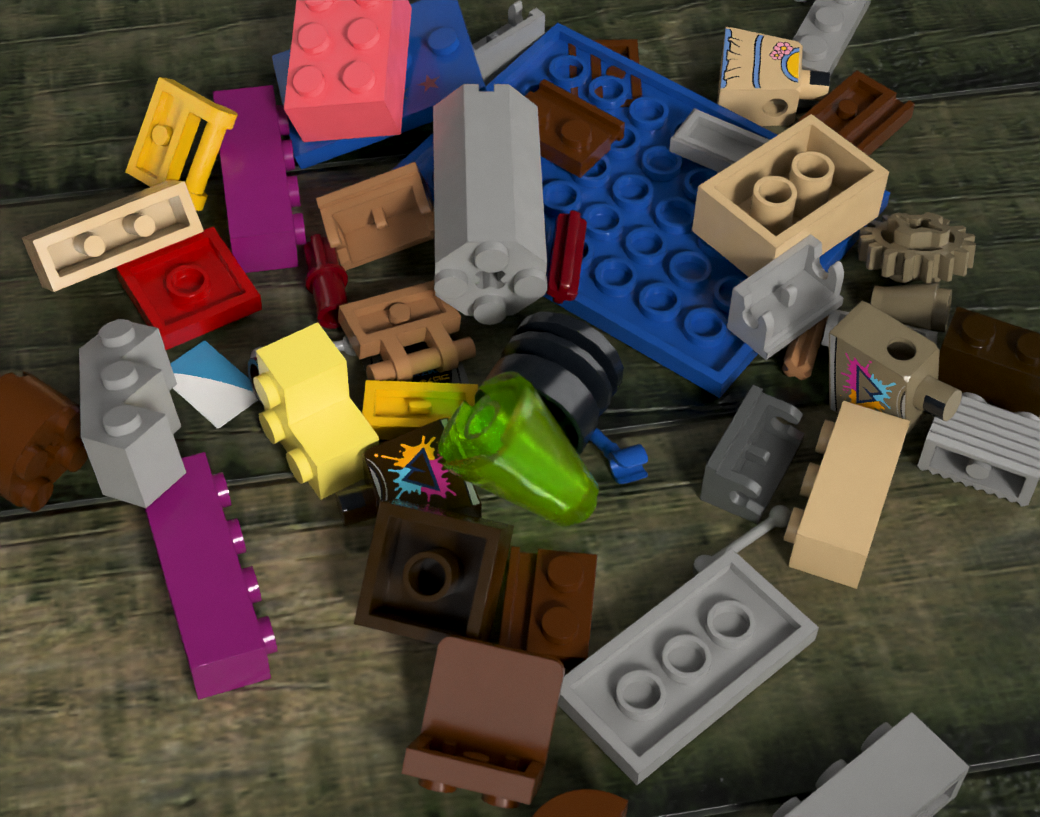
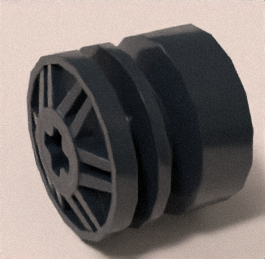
M541 311L526 316L513 333L511 340L501 353V358L492 367L475 394V411L483 427L494 439L515 454L542 464L562 465L574 462L584 451L598 426L599 417L608 408L611 398L618 391L622 383L624 367L617 350L603 334L587 323L563 313Z

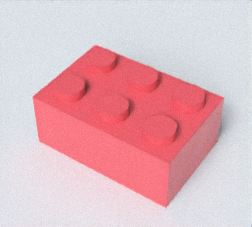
M296 0L284 110L303 142L401 135L412 11L408 0Z

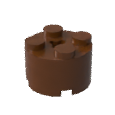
M23 371L22 377L10 372L0 377V496L16 506L25 507L31 512H36L44 507L50 499L54 489L53 483L66 470L72 473L78 471L88 459V454L81 439L80 405L29 372Z

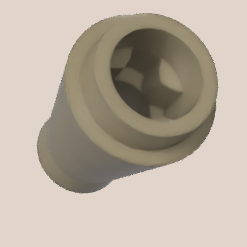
M939 282L887 287L874 286L871 297L872 306L902 324L932 331H947L952 302V289L939 288Z

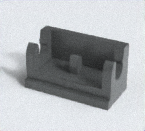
M752 385L705 466L700 500L758 525L802 445L805 434L791 425L781 423L776 417H781L790 423L798 424L803 413L795 406L763 393L762 388Z

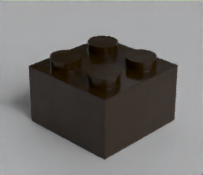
M402 499L380 501L354 624L433 644H439L448 635H457L489 643L514 525Z

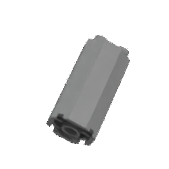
M463 84L433 106L435 296L464 315L474 316L478 322L492 325L500 323L506 316H513L543 297L548 288L538 106L509 84H494V91H479V84Z

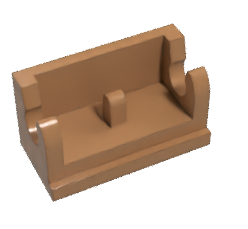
M416 162L316 198L331 248L336 247L340 264L345 271L434 239V202L430 188Z

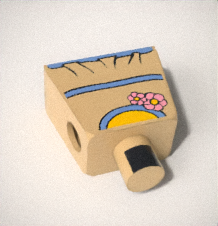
M726 27L720 63L717 104L759 126H789L795 122L799 99L821 101L828 95L830 72L803 70V46L798 41Z

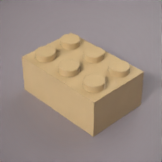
M810 114L699 185L692 231L748 277L810 234L822 242L823 255L878 217L889 171L814 115Z

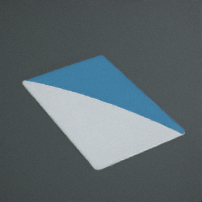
M202 341L170 363L177 382L173 389L216 428L222 427L258 401L253 392L250 379L206 341Z

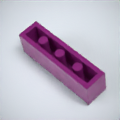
M273 85L213 91L214 103L225 106L238 114L233 129L226 130L220 147L232 254L245 273L299 267L296 245L306 244L303 213L292 214L291 209L292 207H300L301 203L297 175H286V171L295 170L292 140H281L282 135H289L290 133L288 115L284 110V105H276Z
M205 452L182 458L186 474L150 506L144 508L198 700L271 679L267 655L278 652L269 617L257 618L253 604L261 602L262 598L253 566L241 569L237 555L246 553L239 521L237 518L226 521L223 508L232 506L224 474L223 472L211 473Z

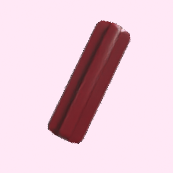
M571 210L569 214L560 213L555 221L546 293L552 296L553 302L557 304H562L564 300L573 301L578 295L587 222L580 218V212Z

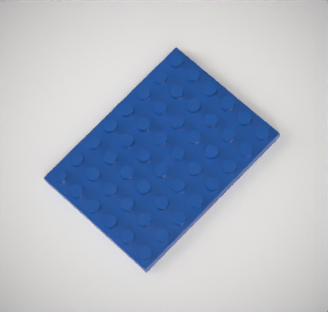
M556 23L486 86L487 91H494V84H509L525 96L530 91L535 93L539 89V83L545 79L571 93V88L578 87V97L593 106H597V108L625 122L624 138L620 141L615 140L611 144L610 151L581 178L541 156L547 252L546 276H548L557 216L560 213L569 214L571 210L580 212V218L587 222L578 295L573 301L564 300L562 304L557 305L720 398L758 355L757 352L727 328L732 290L747 279L748 276L692 231L698 186L719 172L670 152V140L694 108L769 140L776 137L777 134L560 23ZM568 43L576 46V56L569 55ZM590 54L601 60L602 76L593 80ZM569 65L577 67V77L570 78ZM615 66L625 71L626 74L624 78L620 79L615 76L606 75V71L609 67ZM631 75L641 79L642 97L635 99L629 107H620L627 99H633ZM600 86L603 89V98L594 92ZM431 134L392 170L416 162L430 188L434 202L433 134ZM886 190L884 191L879 215L888 204L890 192ZM860 229L820 256V264L827 273L829 267L835 262L840 261L857 242ZM545 293L543 297L553 302V297Z

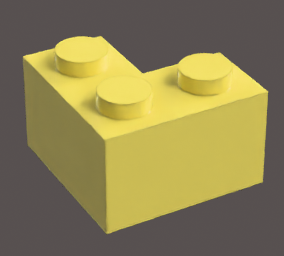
M317 322L256 350L259 375L253 378L256 392L264 405V411L259 413V421L269 441L272 444L280 442L287 451L286 459L296 480L300 484L308 481L319 499L322 500L364 479L362 454L367 449L379 444V436L349 396L347 361L320 324Z

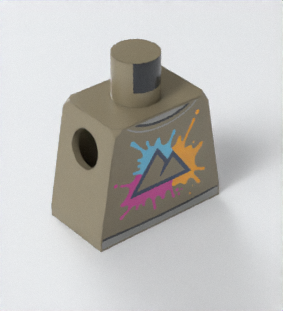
M861 301L829 332V409L836 413H839L842 402L847 401L909 420L910 424L907 433H909L927 413L943 421L950 420L960 405L962 391L938 380L940 350L934 342L865 301Z

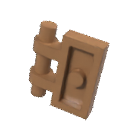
M434 280L339 306L338 322L359 360L380 354L383 359L381 362L366 367L368 380L411 382L413 375L433 369L440 373L456 369L458 362L476 356L475 344L471 337L452 341L449 334L460 330L461 315L457 309L435 296ZM423 341L428 346L427 349L409 354L403 348Z

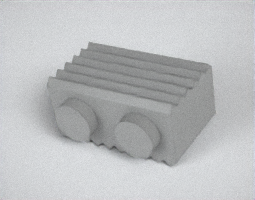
M962 393L960 405L950 420L943 421L934 417L917 466L921 471L929 470L932 475L940 474L943 479L951 478L954 483L962 482L965 487L973 486L976 490L984 489L987 494L995 493L998 498L1006 497L1009 502L1017 501L1021 507L1027 506L1040 478V419L1029 412L1013 413L987 404L982 397L974 393Z

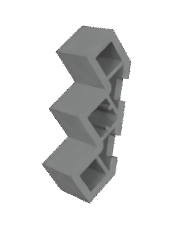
M117 319L104 325L99 330V334L79 348L81 439L102 494L147 508L186 474L173 435L182 427L170 394V390L177 385L159 328L134 323L129 320Z

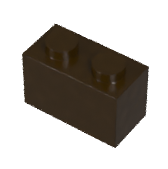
M957 306L939 353L938 380L961 390L962 393L968 392L979 395L987 404L1013 413L1029 412L1039 417L1040 333Z

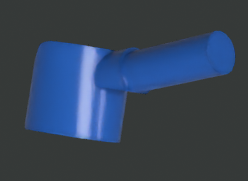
M598 428L595 429L590 441L608 459L610 471L615 482L627 484L648 477V473L642 466V464L648 462V456L641 444L620 449L616 443L608 439Z

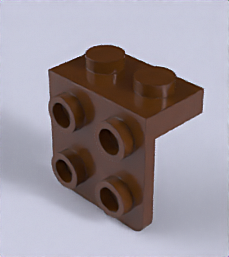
M448 635L439 642L421 733L406 748L401 774L419 778L418 784L421 787L436 792L452 793L458 787L482 793L481 799L484 802L497 807L518 808L520 803L530 805L543 782L565 674L563 663L553 657L462 636Z

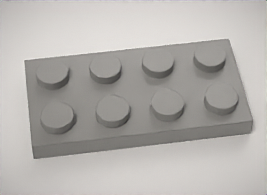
M731 548L566 674L563 679L558 706L638 785L814 642L819 627Z

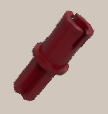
M320 233L313 234L310 237L311 241L304 245L308 273L305 278L306 288L314 295L319 324L328 329L340 328L338 311L340 305L348 304L345 291L348 275L339 264L336 247L331 248L328 238L321 237Z

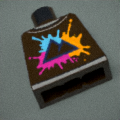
M448 417L367 449L362 454L365 485L335 493L339 514L344 526L377 518L380 501L402 499L475 517H482L481 501Z

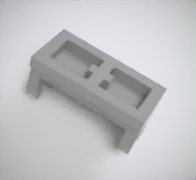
M518 0L510 5L508 9V23L472 45L485 86L545 34V14L535 8L529 12L527 19L524 20L522 17L523 5L521 0Z
M811 234L735 286L732 290L727 328L765 360L843 304L844 298L840 296L844 279L842 263L840 261L835 262L829 267L827 273L820 264L822 242Z

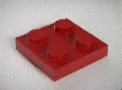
M214 226L205 229L202 233L116 267L119 282L146 325L159 328L166 350L263 310L261 295Z

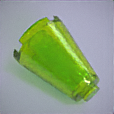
M504 372L492 377L479 387L486 395L473 407L464 400L449 419L438 445V454L446 460V463H442V465L451 474L561 527L579 524L591 516L597 506L598 483L530 381L526 380L518 372Z

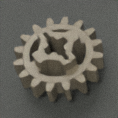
M898 212L891 216L883 215L882 222L872 220L867 224V227L860 229L858 260L866 262V269H882L881 276L889 277L900 283L923 281L926 284H931V282L935 283L941 280L949 282L952 281L953 274L965 276L967 275V268H973L976 243H974L975 235L966 233V227L963 225L949 226V219H943L942 216L935 213L926 212L922 215H909L908 213Z

